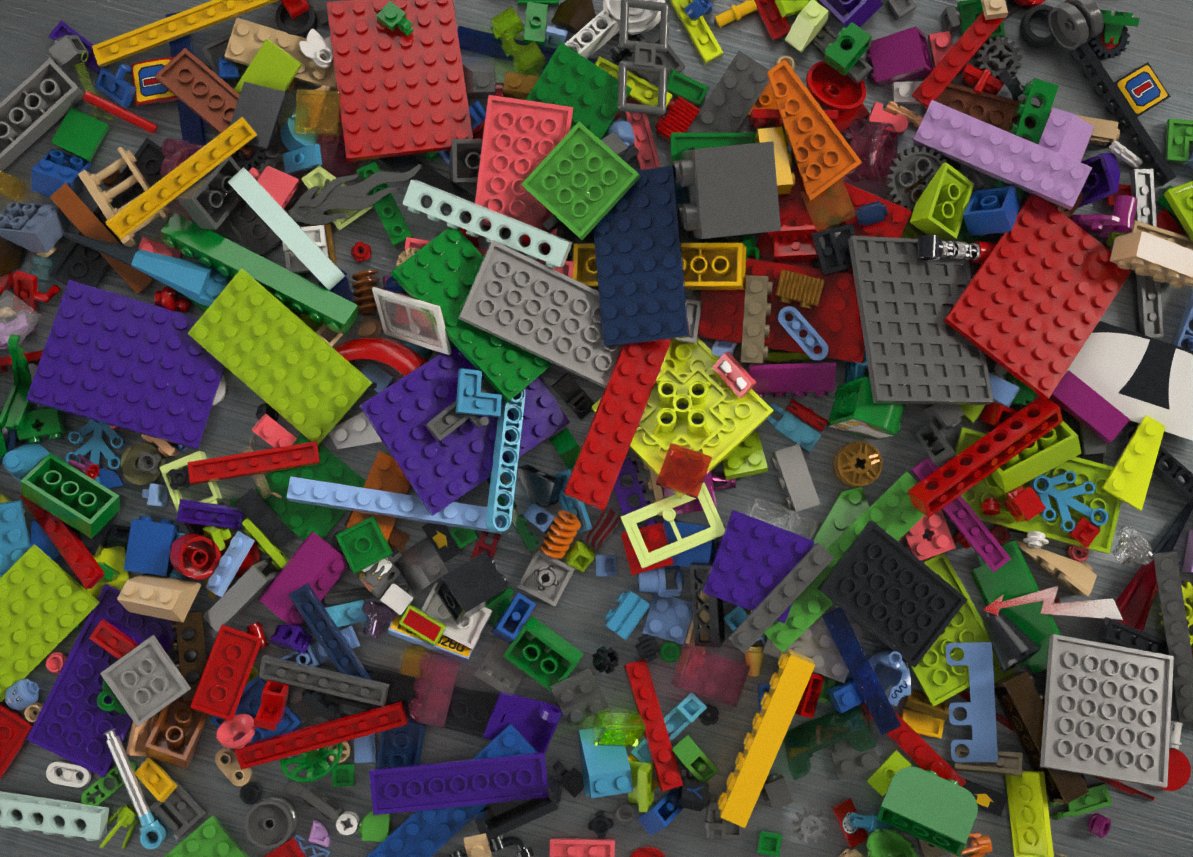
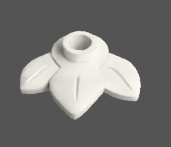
M312 28L307 35L306 41L299 42L300 50L306 57L313 59V62L318 67L328 68L333 63L331 36L324 40Z

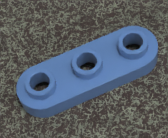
M792 306L782 308L778 314V320L784 329L811 359L816 361L824 359L828 354L827 343L796 308ZM792 314L793 320L788 322L785 320V316ZM801 330L808 332L805 338L799 336ZM815 346L822 348L820 354L814 353L813 349Z

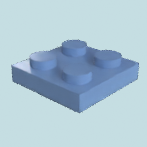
M653 593L642 633L684 645L693 614L692 602L672 596L660 597L658 593Z

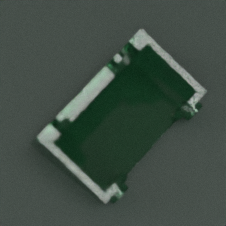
M857 705L843 713L838 711L830 712L786 732L784 745L789 770L794 780L804 777L809 773L811 769L810 758L813 757L814 752L848 739L853 749L860 752L876 747L878 740L862 706Z

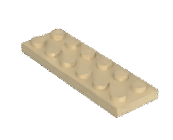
M236 18L224 56L225 59L249 66L265 40L270 39L303 64L294 79L318 87L325 85L337 88L334 58L333 63L328 68L318 67L313 62V59L306 57L300 50L299 42L306 41V38L290 35L280 30Z

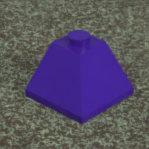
M1101 153L1081 162L1092 167L1081 190L1083 199L1078 208L1118 193L1121 172L1115 154Z

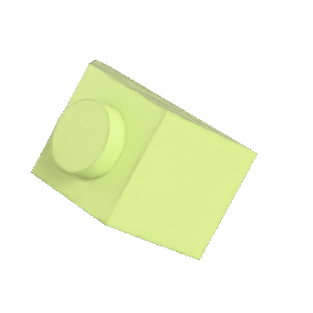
M811 0L797 16L785 41L802 53L827 24L828 10L816 1Z

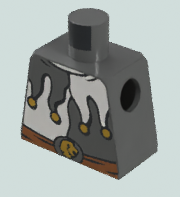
M395 546L391 548L393 555L356 573V576L377 599L386 592L400 575V571L394 563L403 555Z

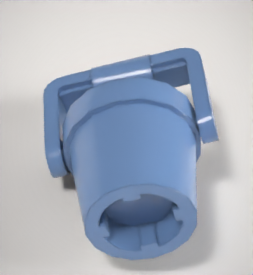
M669 565L638 574L639 592L658 593L660 597L680 596L682 594L684 578L678 565ZM665 570L676 571L675 583L677 589L666 590Z

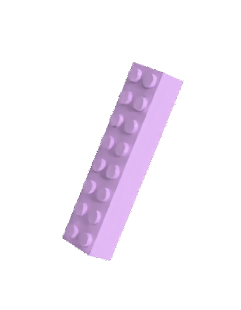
M933 100L913 139V143L918 146H926L928 150L933 148L935 153H941L946 158L1028 193L1037 195L1068 210L1073 208L1092 169L1088 165Z

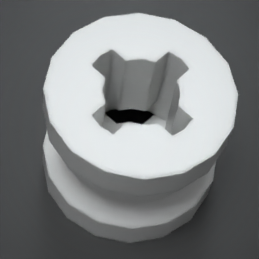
M354 811L342 813L336 821L337 830L343 835H351L358 829L360 818Z

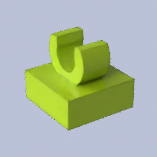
M214 526L203 528L205 536L216 543L220 551L226 548L224 540L232 537L229 529L225 530V528H215Z

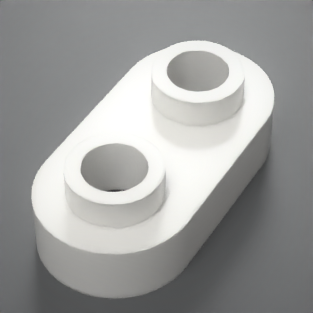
M56 761L48 766L46 776L54 784L79 788L90 782L91 771L75 763ZM58 768H61V769H62V771H63L62 775H58V773H57V769H58ZM79 772L83 773V779L78 777Z

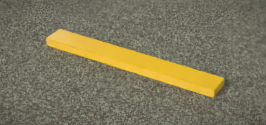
M241 117L107 220L106 225L120 240L257 136L256 132Z

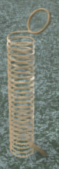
M253 435V436L251 437V439H250V446H251L250 449L253 447V446L251 445V440H252L253 437H255V443H254L253 446H255V444H256V436H254V435ZM252 475L256 476L253 477L255 484L256 482H258L257 484H259L258 486H260L259 488H261L260 490H262L259 492H263L261 494H264L262 496H265L266 493V495L272 494L276 497L282 498V496H280L279 494L271 492L270 488L268 489V491H266L267 489H265L266 487H264L265 485H263L264 483H262L264 481H261L263 480L261 479L262 477H260L261 475Z

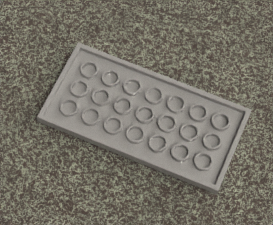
M494 240L490 242L458 319L606 388L623 345L604 347L599 291Z

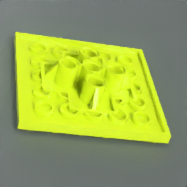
M698 337L695 344L672 339L630 444V448L680 499L772 415L774 411L752 389L745 397L739 398L712 368L720 358L717 355H712V350ZM664 389H671L673 393L670 395H665L662 393V391ZM702 390L703 394L697 396L693 394V391ZM599 399V400L592 406V410H593L595 413H596V410H597V408H598V406H599V403H600L601 399ZM686 404L688 407L681 410L677 408V405ZM663 418H671L672 422L664 424L661 420ZM694 418L702 419L703 422L697 425L692 420Z

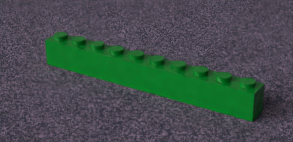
M174 213L161 229L163 242L169 248H176L182 251L185 256L193 257L203 265L217 269L224 276L229 275L234 278L240 269H244L282 304L291 306L299 314L303 313L309 316L316 323L321 322L327 325L334 332L346 335L359 316L357 304L209 229L200 228L197 223L177 213Z

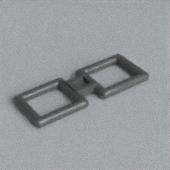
M621 0L619 45L621 48L633 50V62H619L617 101L619 111L661 116L666 113L667 67L656 65L655 55L656 52L666 53L668 51L669 5L667 3L645 0ZM629 7L661 11L660 44L628 40ZM627 70L659 73L658 106L626 103Z

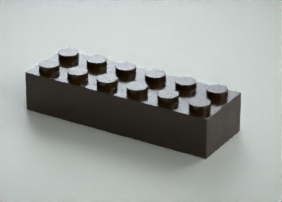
M1027 671L1012 673L994 682L995 696L1034 771L1044 772L1046 793L1050 802L1068 804L1088 793V782L1083 774L1040 767L1045 699L1041 694H1038L1034 678Z

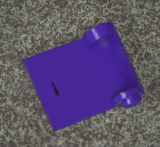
M500 692L484 730L483 738L493 740L511 723L537 752H545L546 754L562 716V710L553 704Z

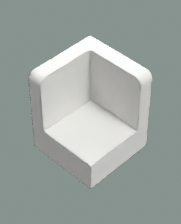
M393 583L380 600L399 615H403L416 597Z

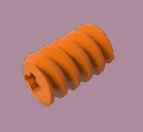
M566 510L558 511L560 517L554 518L555 523L550 525L552 530H548L546 533L548 537L543 538L545 545L540 546L541 550L552 558L559 559L565 556L566 551L569 549V544L573 542V537L577 535V530L581 527L578 518Z

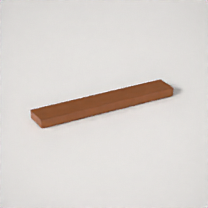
M66 183L50 196L51 200L85 237L121 245ZM99 252L137 295L154 282L149 275Z

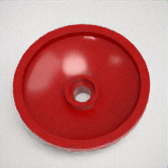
M825 61L812 65L806 75V85L809 92L818 103L828 109L839 110L840 112L852 111L860 107L865 100L866 87L863 80L856 84L847 75L843 76L826 64Z

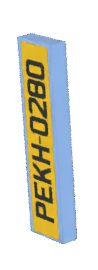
M395 613L387 634L468 663L473 649L444 634L438 644L434 645L400 625L399 622L403 616Z

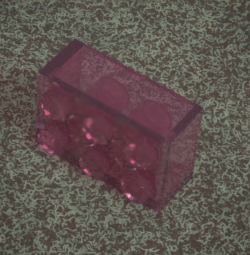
M685 643L671 684L686 691L737 707L750 666Z
M426 652L425 657L422 656L419 669H422L420 678H416L414 684L415 698L411 699L409 704L410 715L417 722L444 728L460 664L452 657Z

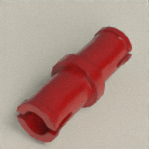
M793 398L790 400L789 403L796 408L788 404L785 409L786 411L799 417L803 423H809L820 432L825 429L818 422L826 426L829 420L813 412L811 407L807 408Z

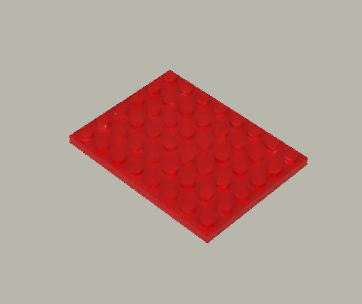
M345 0L326 2L347 162L451 150L452 139H473L453 0ZM389 1L406 13V19L412 22L413 25L411 27L414 31L409 36L405 35L398 28L391 31L377 20L376 15Z
M1030 193L1017 214L1012 231L1001 235L943 321L1046 400L1054 392L1132 269H1121L1118 267V264L1110 262L1112 252L1048 201Z

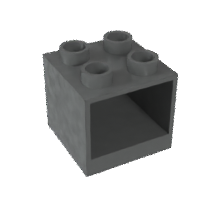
M773 141L682 151L681 160L672 162L676 187L682 186L685 191V203L677 204L680 230L685 229L688 231L689 237L706 239L781 231Z

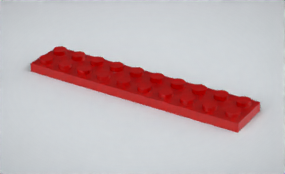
M672 339L622 346L563 494L601 511L605 510Z

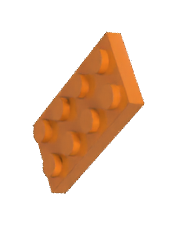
M379 451L363 488L408 495L411 484L392 456ZM353 511L346 529L371 516H375L388 542L398 518Z

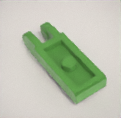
M1103 782L1087 787L1088 793L1066 804L1068 810L1053 813V820L1069 816L1075 817L1112 805L1106 783ZM1050 800L1047 801L1049 807H1056L1058 805L1064 804L1050 802Z

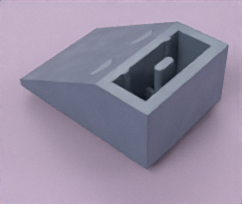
M12 201L0 214V236L34 252L48 253L64 235V232L71 227L66 215L55 205Z

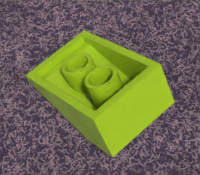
M943 163L916 202L910 223L927 235L939 236L940 240L949 241L957 239L964 218L963 214L968 205L974 183L948 163Z

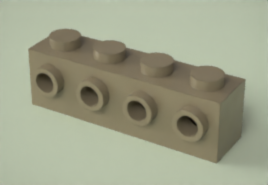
M746 275L741 363L763 364L764 359H768V347L765 346V338H769L770 325H766V316L771 315V303H767L768 295H772L773 282H769L768 276Z

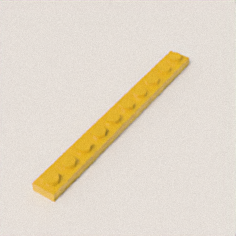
M212 0L93 45L92 49L98 66L102 68L279 0Z

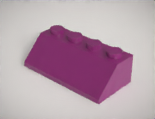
M836 363L749 365L746 371L757 382L752 387V390L760 398H765V394H773V398H784L786 394H794V397H807V393H815L816 397L828 396V393L834 391Z
M312 531L259 597V600L289 625L300 627L305 620L288 594L308 582L321 601L349 566V563L342 551H338L332 544Z

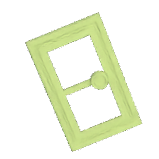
M705 483L692 487L681 499L675 494L621 516L642 569L723 536L725 531ZM698 498L711 527L682 539L674 522L676 512L673 508ZM663 513L664 520L670 522L678 541L649 553L636 523Z

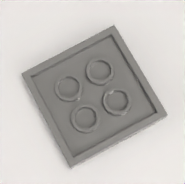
M154 635L100 673L137 727L191 689Z

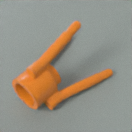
M980 832L970 833L968 838L974 839L970 841L971 848L963 849L961 855L973 852L974 854L967 857H984L985 854L991 853L992 843L989 836H981Z

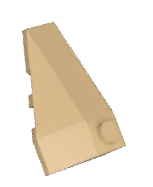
M1015 540L1023 556L1074 595H1090L1097 575L1092 572L1093 568L1083 561L1080 563L1041 548H1031L1027 543Z

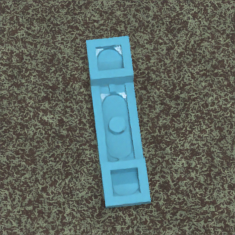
M693 692L689 693L663 717L670 742L707 708ZM644 737L632 749L631 753L640 762L651 763L652 759Z

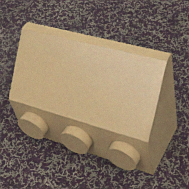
M144 573L127 580L117 600L128 612L183 623L201 584Z

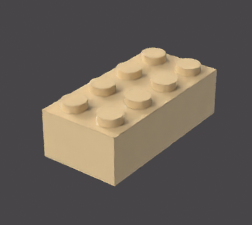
M1143 231L1115 237L1110 262L1118 264L1119 268L1135 270L1137 275L1151 276L1154 281L1170 283V286L1173 288L1193 287V250Z

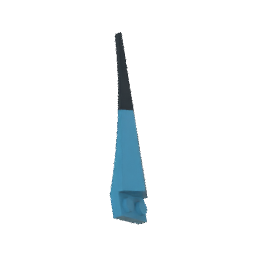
M64 232L65 238L121 261L205 306L210 307L233 279V277L229 275L224 276L215 268L207 267L201 263Z

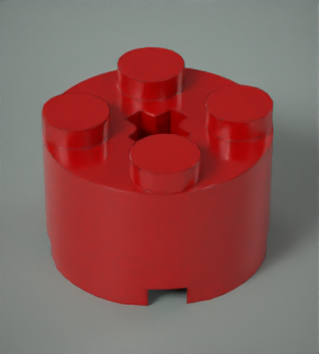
M195 533L185 534L175 540L170 551V561L174 569L180 574L196 580L211 576L221 559L220 550L216 543L205 536Z

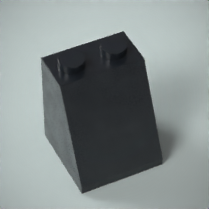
M483 552L443 575L434 590L456 624L459 625L503 595L508 589V582L505 576L496 569L493 558L488 556L486 552Z

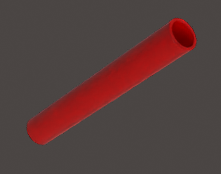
M86 91L83 96V101L153 135L157 130L158 125L93 93Z

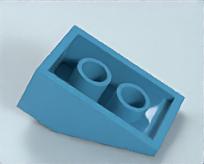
M620 724L578 730L585 796L596 798L633 792L631 769Z

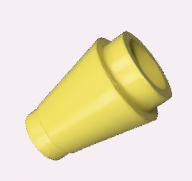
M753 644L744 654L748 676H760L765 654L761 644Z

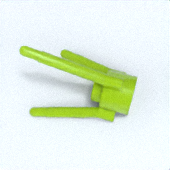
M125 804L124 807L120 806L117 812L108 819L107 826L116 818L118 823L100 844V848H103L121 825L126 828L130 825L121 847L122 849L126 848L135 826L140 821L133 807Z

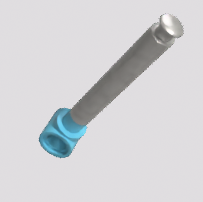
M110 729L103 735L106 734L107 745L142 825L139 827L141 832L140 842L147 849H155L165 840L167 830L163 824L159 823L158 819L154 820L119 735L116 736L114 732L116 729ZM149 832H155L158 835V840L151 839Z

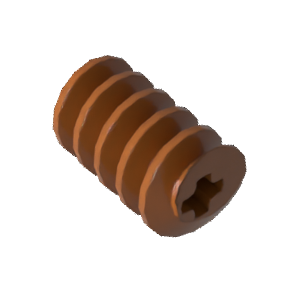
M364 270L352 275V279L357 281L353 283V288L358 290L354 291L353 295L358 297L354 300V303L359 306L358 314L367 316L379 314L375 310L377 306L372 291L373 287L380 288L373 285V283L379 281V278L373 277L374 274L379 273L377 270Z

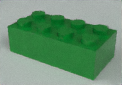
M51 453L20 481L22 496L91 539L120 511V497L118 494Z

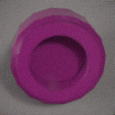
M1095 813L1088 820V830L1095 836L1103 838L1111 828V820L1106 816Z

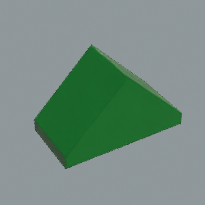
M568 428L550 438V441L567 469L573 470L581 449Z

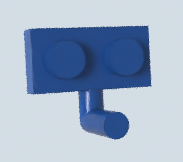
M121 64L116 74L108 69L101 68L94 87L123 107H129L136 88L123 80L125 73L132 74L131 66Z

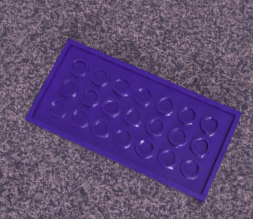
M108 583L104 585L97 599L100 603L91 611L26 739L102 777L106 776L114 762L106 742L108 740L107 736L103 734L110 729H116L114 732L116 736L119 735L123 744L133 720L128 713L120 714L115 710L103 711L99 708L97 698L103 691L104 681L100 673L119 659L89 639L100 621L104 619L139 645L154 635L167 654L173 644V640L176 638V631L172 632L171 620L128 612L117 600L121 590ZM110 696L104 699L105 704H111L113 698Z

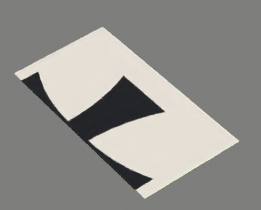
M1099 321L1068 370L1131 421L1140 423L1143 417L1147 415L1163 424L1165 432L1193 441V351Z

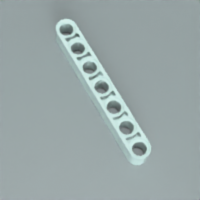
M244 167L228 181L234 190L328 290H331L345 277L342 271Z

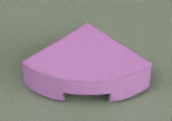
M314 819L308 842L329 847L330 834L328 829L322 822Z

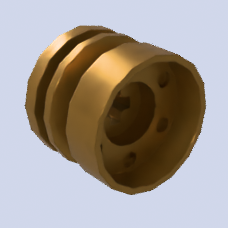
M855 441L843 446L836 452L832 470L835 477L843 485L862 487L873 483L879 477L882 470V458L879 451L872 444L865 441ZM857 461H863V464L861 465L862 469L860 467H855Z

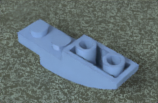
M352 626L340 631L352 649L360 646ZM319 641L308 645L304 654L295 651L280 658L313 667L330 660Z

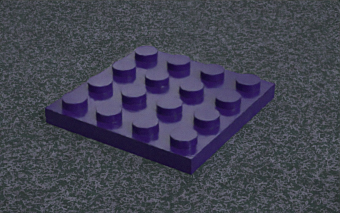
M732 510L702 593L753 611L813 547L814 541ZM792 604L776 621L786 623Z

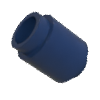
M880 200L861 205L860 208L855 209L859 226L865 225L866 227L884 222L885 217L888 216L886 204H881Z

